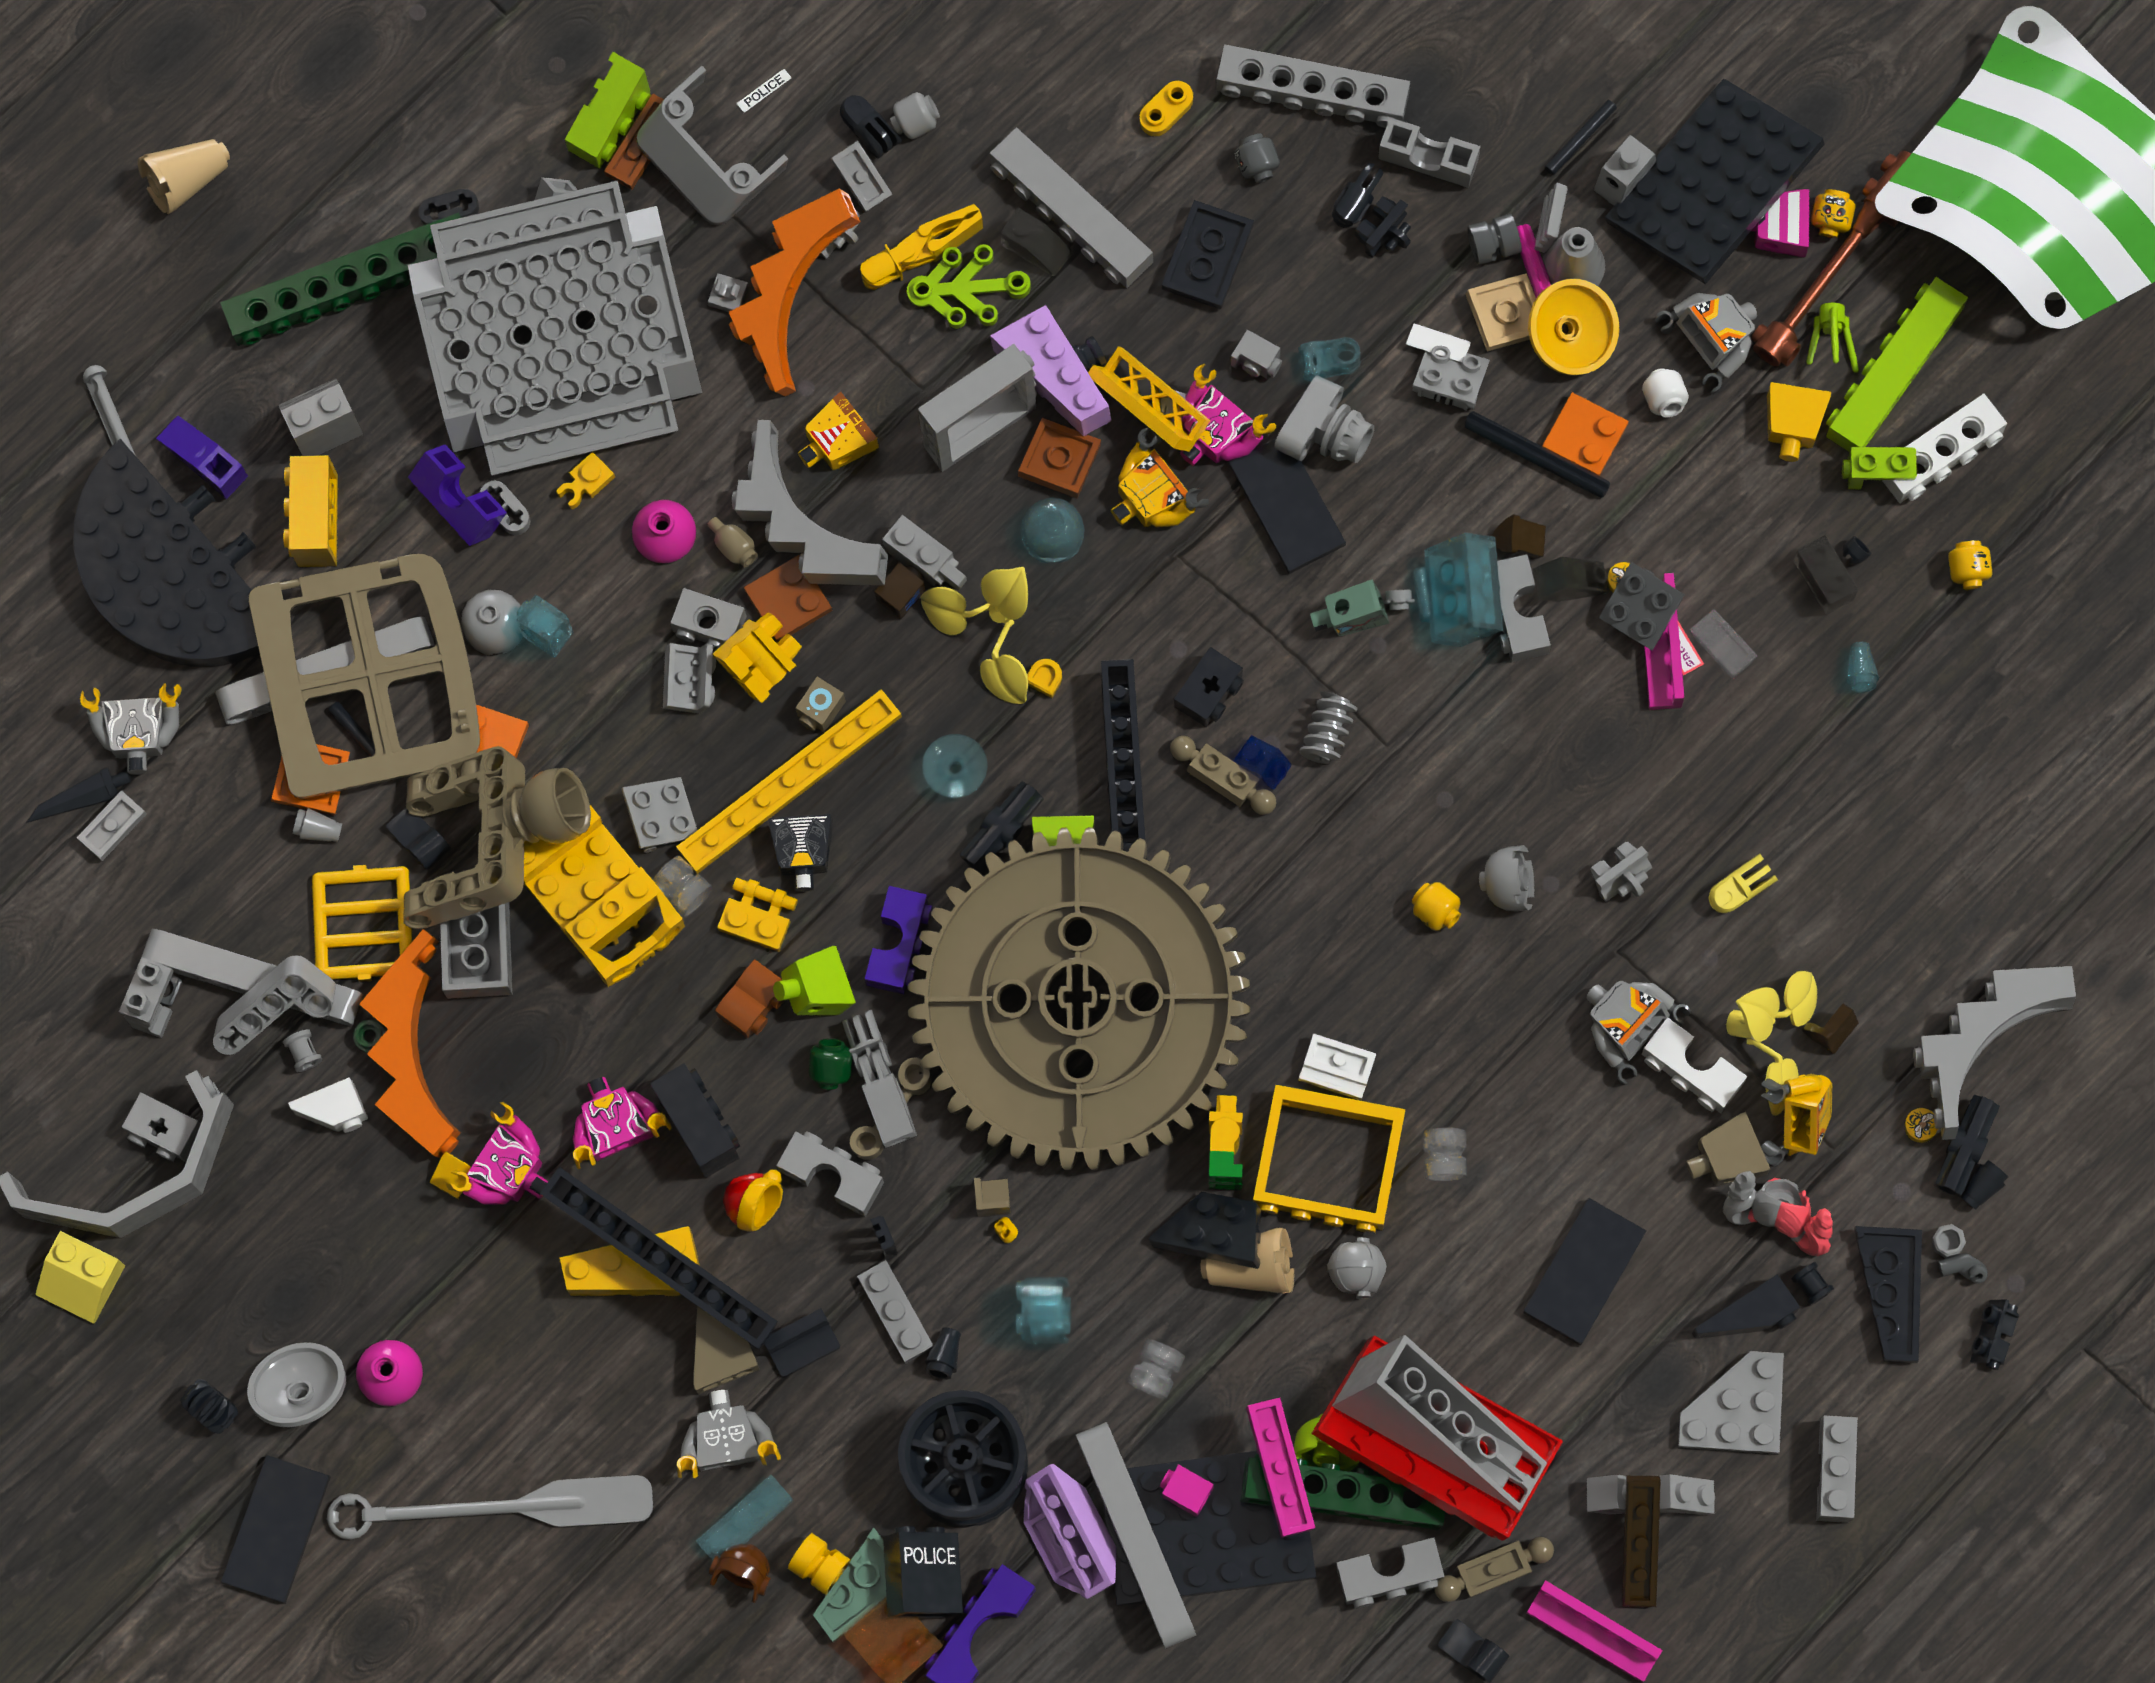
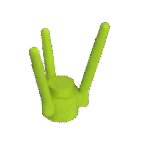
M1834 302L1822 304L1819 307V316L1814 317V329L1806 363L1811 365L1813 362L1821 329H1823V333L1831 335L1833 363H1838V334L1843 330L1852 370L1854 373H1857L1859 368L1849 328V317L1845 316V306Z

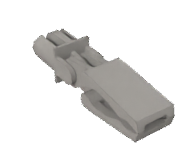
M868 1010L865 1012V1016L873 1039H870L867 1027L859 1014L853 1016V1023L860 1040L859 1044L848 1019L843 1020L842 1024L851 1047L849 1051L852 1053L860 1077L865 1079L866 1084L862 1085L879 1135L885 1148L917 1136L900 1082L889 1069L892 1063L887 1051V1045L882 1040L872 1010Z

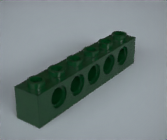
M1255 1454L1254 1458L1250 1457L1245 1462L1240 1502L1272 1506L1259 1454ZM1297 1459L1303 1484L1305 1478H1313L1319 1484V1492L1317 1494H1311L1306 1491L1310 1510L1313 1513L1439 1530L1444 1525L1445 1511L1404 1485L1396 1484L1386 1477L1373 1475V1470L1354 1468L1353 1472L1341 1471L1340 1465L1321 1463L1320 1467L1307 1466L1308 1461ZM1338 1483H1346L1351 1487V1498L1345 1499L1339 1496L1337 1493ZM1377 1487L1384 1492V1503H1375L1371 1499V1488ZM1405 1492L1413 1493L1417 1497L1418 1505L1416 1508H1409L1404 1504L1403 1494Z

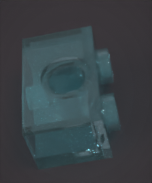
M536 594L531 601L526 600L517 612V623L523 637L554 658L574 633L567 615Z

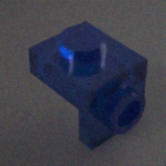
M1252 735L1233 760L1253 775L1261 778L1273 790L1285 778L1291 767L1290 761L1279 748Z

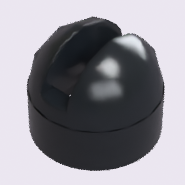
M1856 536L1847 541L1842 550L1843 557L1845 558L1849 554L1852 557L1849 563L1854 565L1861 564L1871 555L1868 547Z

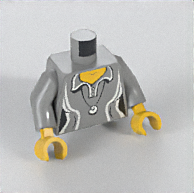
M164 683L159 690L158 698L102 701L101 707L98 706L100 692L97 688H94L93 692L96 699L93 701L86 700L82 691L80 703L83 707L88 708L87 715L92 732L104 749L112 751L116 758H127V773L135 775L147 773L146 757L162 755L163 747L170 744L179 729V704L176 702V699L180 696L182 689L180 685L176 684L174 687L175 695L172 696L166 692V683Z

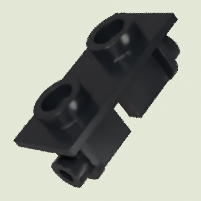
M1990 1300L1989 1304L1985 1307L1982 1313L1983 1322L1979 1335L1975 1338L1972 1345L1971 1363H1986V1367L1993 1370H1999L2000 1365H2004L2010 1343L2000 1339L2001 1334L2012 1337L2019 1318L2017 1313L2018 1307L2009 1304V1300Z

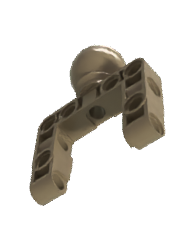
M496 746L410 776L407 779L406 808L409 810V814L424 817L479 800V811L482 812V825L478 841V864L475 865V868L457 874L452 872L439 876L433 880L421 883V887L407 891L404 894V924L414 929L428 928L516 899L523 890L525 841L536 843L543 840L548 843H564L578 838L590 826L591 810L589 799L584 786L575 773L567 768H552L537 773L525 785V767L522 762L503 747Z

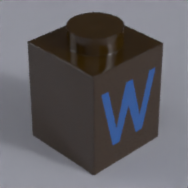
M898 563L886 577L885 586L880 585L875 590L876 601L899 619H902L926 591L924 581H922L923 575L910 565L906 568Z

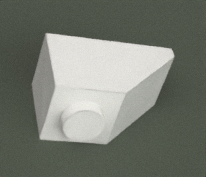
M350 1077L288 1103L295 1115L337 1132L341 1130L345 1133L354 1131L362 1126V1121L368 1119L356 1087Z

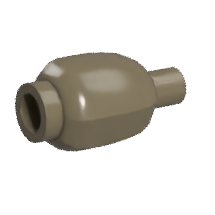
M717 517L709 521L707 526L715 533V544L728 560L734 564H741L744 568L750 566L756 560L758 554L754 551V541L746 532L733 524L724 525Z

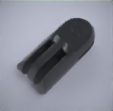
M851 95L842 102L840 107L842 120L877 159L902 141L900 136L862 96Z
M1368 163L1355 183L1348 182L1333 206L1332 217L1338 226L1343 228L1352 227L1363 218L1374 201L1371 193L1383 176L1381 168L1378 169L1366 189L1361 185L1375 165L1373 163Z

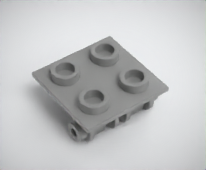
M1435 346L1432 352L1425 351L1413 383L1412 391L1417 392L1420 397L1424 396L1430 399H1434L1435 394H1437L1436 402H1440L1441 396L1447 397L1446 405H1449L1450 399H1453L1452 405L1463 408L1466 411L1468 408L1474 409L1490 360L1467 353L1461 363L1450 359L1451 352L1445 346ZM1441 350L1444 351L1447 354V356L1443 357L1435 354V352Z
M681 777L621 788L639 848H643L644 853L655 851L658 845L684 841L697 831Z

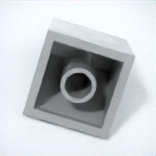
M337 378L279 404L280 411L302 456H318L363 435Z

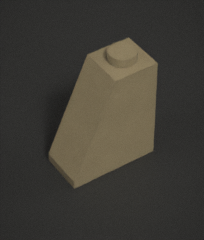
M697 1306L693 1385L698 1395L760 1370L750 1343Z

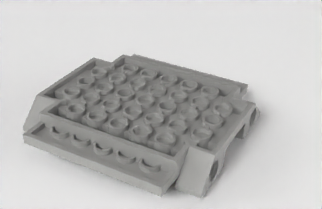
M618 181L430 225L437 258L408 265V270L434 382L453 452L484 445L490 472L493 476L679 431L671 400L700 394L702 389L657 206L626 213ZM645 296H651L657 301V309L650 315L643 314L638 307L639 301ZM583 311L591 312L595 318L594 325L587 330L579 328L576 324L577 315ZM520 326H526L532 331V339L524 345L518 344L514 340V331ZM457 341L466 342L470 349L468 356L461 360L454 358L451 353V347Z

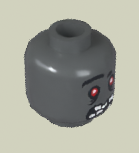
M1260 133L1240 140L1238 142L1239 147L1236 148L1234 156L1242 177L1245 179H1255L1256 183L1273 178L1272 172L1279 167L1280 160L1272 139L1263 137Z

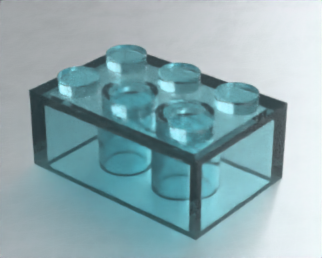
M1465 532L1424 549L1432 643L1463 647L1503 631L1495 537Z

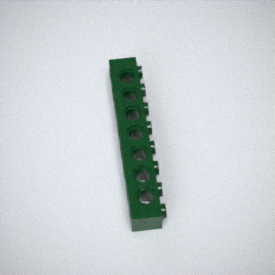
M459 212L220 302L237 345L249 346L256 344L262 339L261 337L266 335L285 333L295 324L314 322L322 314L332 310L340 312L349 308L351 303L362 299L365 301L372 300L385 290L391 288L401 289L411 283L408 265L437 258V253L431 252L435 244L430 225L461 218ZM407 255L416 256V260L411 264L401 263ZM378 266L387 268L382 275H372V271ZM349 277L357 279L353 286H342L343 281ZM323 288L327 290L326 294L321 298L312 297L317 289ZM288 300L297 301L296 306L292 309L282 308ZM257 312H267L263 320H253V316Z

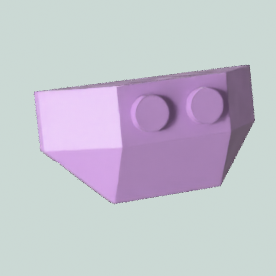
M1054 1464L1048 1465L1026 1479L1025 1489L1027 1491L1024 1501V1525L1054 1582L1081 1594L1086 1599L1113 1585L1116 1578L1117 1547L1086 1488Z

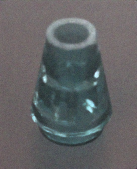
M1867 642L1853 643L1850 646L1847 683L1850 684L1851 690L1855 692L1872 691L1877 687L1876 682L1879 680V675L1870 644Z

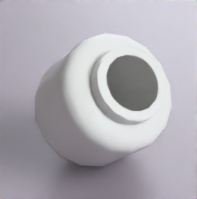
M1657 369L1643 383L1642 391L1650 411L1656 415L1667 418L1676 416L1682 412L1688 402L1689 395L1682 377L1675 370Z

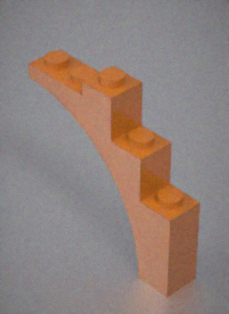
M840 188L772 221L776 230L772 233L778 248L780 250L783 249V251L750 266L754 275L751 277L752 285L755 291L762 295L729 311L732 319L729 326L734 337L749 345L755 343L752 349L757 360L760 363L763 362L767 373L764 374V378L771 391H775L783 396L796 392L788 363L787 328L790 310L800 283L820 253L833 240L860 223L849 194Z

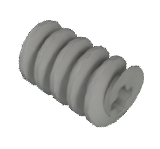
M1320 691L1322 699L1317 700L1316 707L1318 710L1312 714L1314 722L1308 725L1310 734L1306 735L1303 741L1306 746L1301 747L1299 753L1313 762L1329 764L1330 759L1340 760L1341 755L1334 751V747L1344 748L1345 743L1339 740L1338 736L1349 735V731L1343 728L1342 724H1353V719L1347 716L1346 713L1357 712L1358 708L1342 696Z

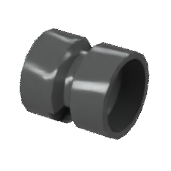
M1512 214L1493 218L1491 224L1482 221L1467 225L1468 239L1477 265L1495 261L1499 254L1506 258L1522 252L1520 236Z

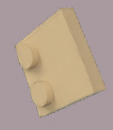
M1527 273L1467 290L1465 295L1487 351L1530 340L1528 320L1536 297Z

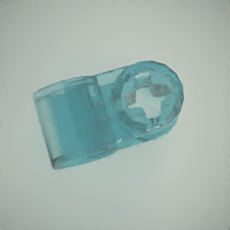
M1349 337L1327 341H1313L1298 347L1299 354L1303 356L1305 371L1302 375L1306 381H1312L1316 375L1328 378L1351 374L1361 364L1359 344ZM1343 351H1351L1355 354L1348 361H1343L1338 357ZM1313 357L1316 358L1317 365H1314Z

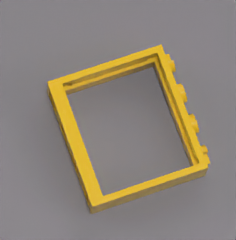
M1275 1085L1253 1202L1258 1204L1261 1211L1268 1212V1214L1276 1215L1279 1210L1290 1212L1292 1218L1303 1221H1310L1311 1217L1324 1219V1224L1334 1227H1343V1223L1356 1225V1230L1361 1232L1369 1231L1375 1233L1376 1229L1383 1230L1405 1109ZM1282 1105L1392 1126L1376 1213L1265 1192Z

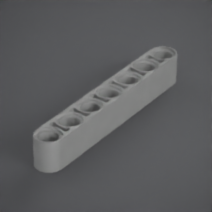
M425 617L411 618L375 631L378 650L385 657L435 647ZM352 641L296 660L298 672L306 675L350 665L355 659ZM264 672L224 686L215 693L226 724H237L272 711Z
M151 929L142 957L172 968L173 973L242 994L247 993L277 967L270 963L158 929ZM335 984L336 990L332 1011L329 1015L321 1018L353 1026L363 994L354 989ZM296 1004L290 1007L291 1009L306 1013Z
M1107 1422L1076 1434L1082 1453L1165 1649L1196 1636L1194 1627Z

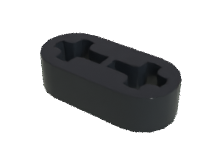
M459 189L424 200L419 208V216L424 225L458 212L460 217L463 218L478 214L479 202L475 193L471 190ZM466 199L470 203L468 204L469 209L466 211L458 207L461 205L460 200ZM431 208H436L439 212L438 219L432 220L431 216H427L430 214Z

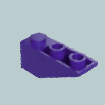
M177 416L156 438L226 500L248 477L243 466L236 459L180 416Z

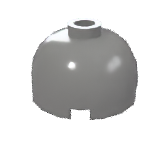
M488 589L477 593L468 600L462 611L461 627L466 641L474 650L485 655L499 654L501 652L504 654L520 644L526 632V618L521 605L512 595L501 590Z
M1524 845L1502 848L1493 853L1486 862L1485 871L1479 874L1481 890L1487 891L1489 900L1505 911H1526L1532 908V904H1527V898L1534 897L1533 866L1531 860L1525 861L1523 853L1529 852Z

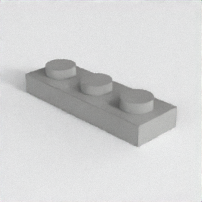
M886 1260L857 1276L905 1364L933 1348L934 1345Z

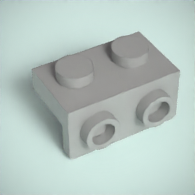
M669 643L665 646L663 709L701 713L710 707L715 697V688L711 684L712 673L716 667V658L712 655V644L694 647Z

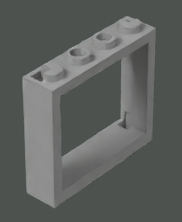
M1012 344L918 408L924 448L942 472L1036 409L1035 397L1037 392L1034 389L1036 382L1033 378L1036 375L1032 368L1035 364L1030 355H1027L1024 350L1020 352L1015 344Z

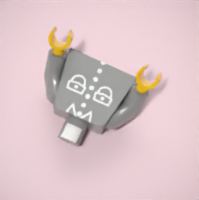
M717 1390L709 1393L711 1411L698 1413L697 1421L691 1423L681 1446V1457L677 1461L678 1477L682 1478L683 1471L692 1470L693 1478H696L698 1476L697 1466L700 1471H706L760 1460L763 1465H767L765 1458L768 1455L775 1454L777 1460L781 1459V1455L773 1440L771 1430L755 1412L746 1411L744 1405L731 1407L728 1390Z

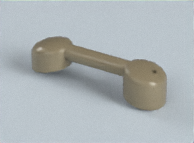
M920 1058L905 1060L898 1070V1079L902 1086L906 1103L912 1095L925 1093L932 1083V1073L930 1069L921 1067L920 1061L922 1059ZM876 1124L873 1127H859L850 1137L852 1151L863 1160L877 1158L884 1149Z

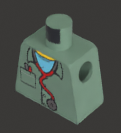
M1373 579L1327 595L1325 597L1327 608L1310 613L1316 632L1333 627L1338 636L1389 624L1381 593Z

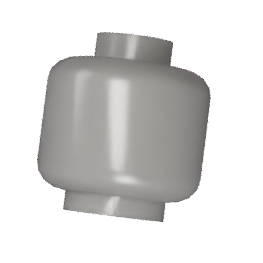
M916 92L894 104L893 111L895 116L891 117L890 120L899 135L904 133L908 138L916 139L934 130L937 124L936 119L940 115L929 95L924 97L921 93Z

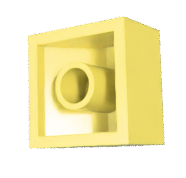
M60 1231L44 1260L35 1295L95 1324L125 1265L119 1259Z

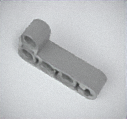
M295 955L286 958L219 1016L213 1038L214 1048L226 1055L239 1052L293 1004H296L312 1017L321 1018L329 1015L333 1007L336 990L335 982L302 956Z

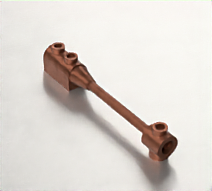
M1901 151L1897 157L1889 154L1880 167V170L1885 172L1879 181L1871 178L1862 191V194L1866 196L1863 201L1864 205L1852 228L1851 234L1784 322L1772 321L1768 327L1760 324L1751 338L1752 341L1756 342L1753 350L1762 360L1773 366H1779L1780 363L1789 366L1801 348V345L1797 343L1798 339L1794 329L1862 239L1870 235L1883 221L1894 228L1899 221L1878 212L1875 200L1877 194L1908 159L1911 153Z

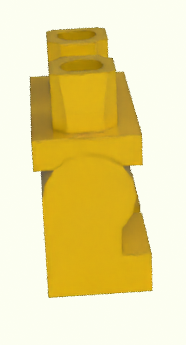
M769 612L756 622L748 619L742 625L743 628L734 633L712 654L744 691L760 703L766 700L770 695L768 691L783 679L787 671L790 672L796 666L792 659L802 648L796 639L788 633L778 643L772 639L783 625Z

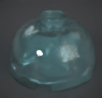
M1051 497L1039 500L1030 506L1023 517L1021 525L1023 545L1028 553L1040 562H1065L1076 555L1083 545L1085 528L1082 516L1074 505L1064 499Z

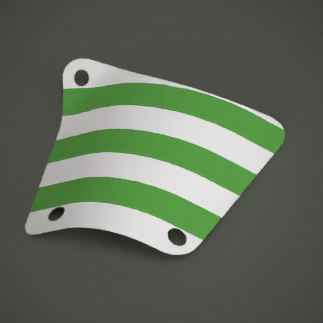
M2034 6L2020 7L2006 17L1990 51L1972 82L1877 194L1875 206L1879 213L1937 235L1971 255L1994 274L2016 297L2030 316L2041 325L2056 329L2068 328L2155 282V115L2120 84L2048 12ZM2025 21H2033L2039 27L2038 38L2032 43H2024L2018 37V28ZM1927 196L1936 200L1937 207L1931 213L1919 214L1913 211L1911 204L1916 198ZM2051 292L2059 293L2065 300V311L2060 317L2051 316L2045 308V298Z

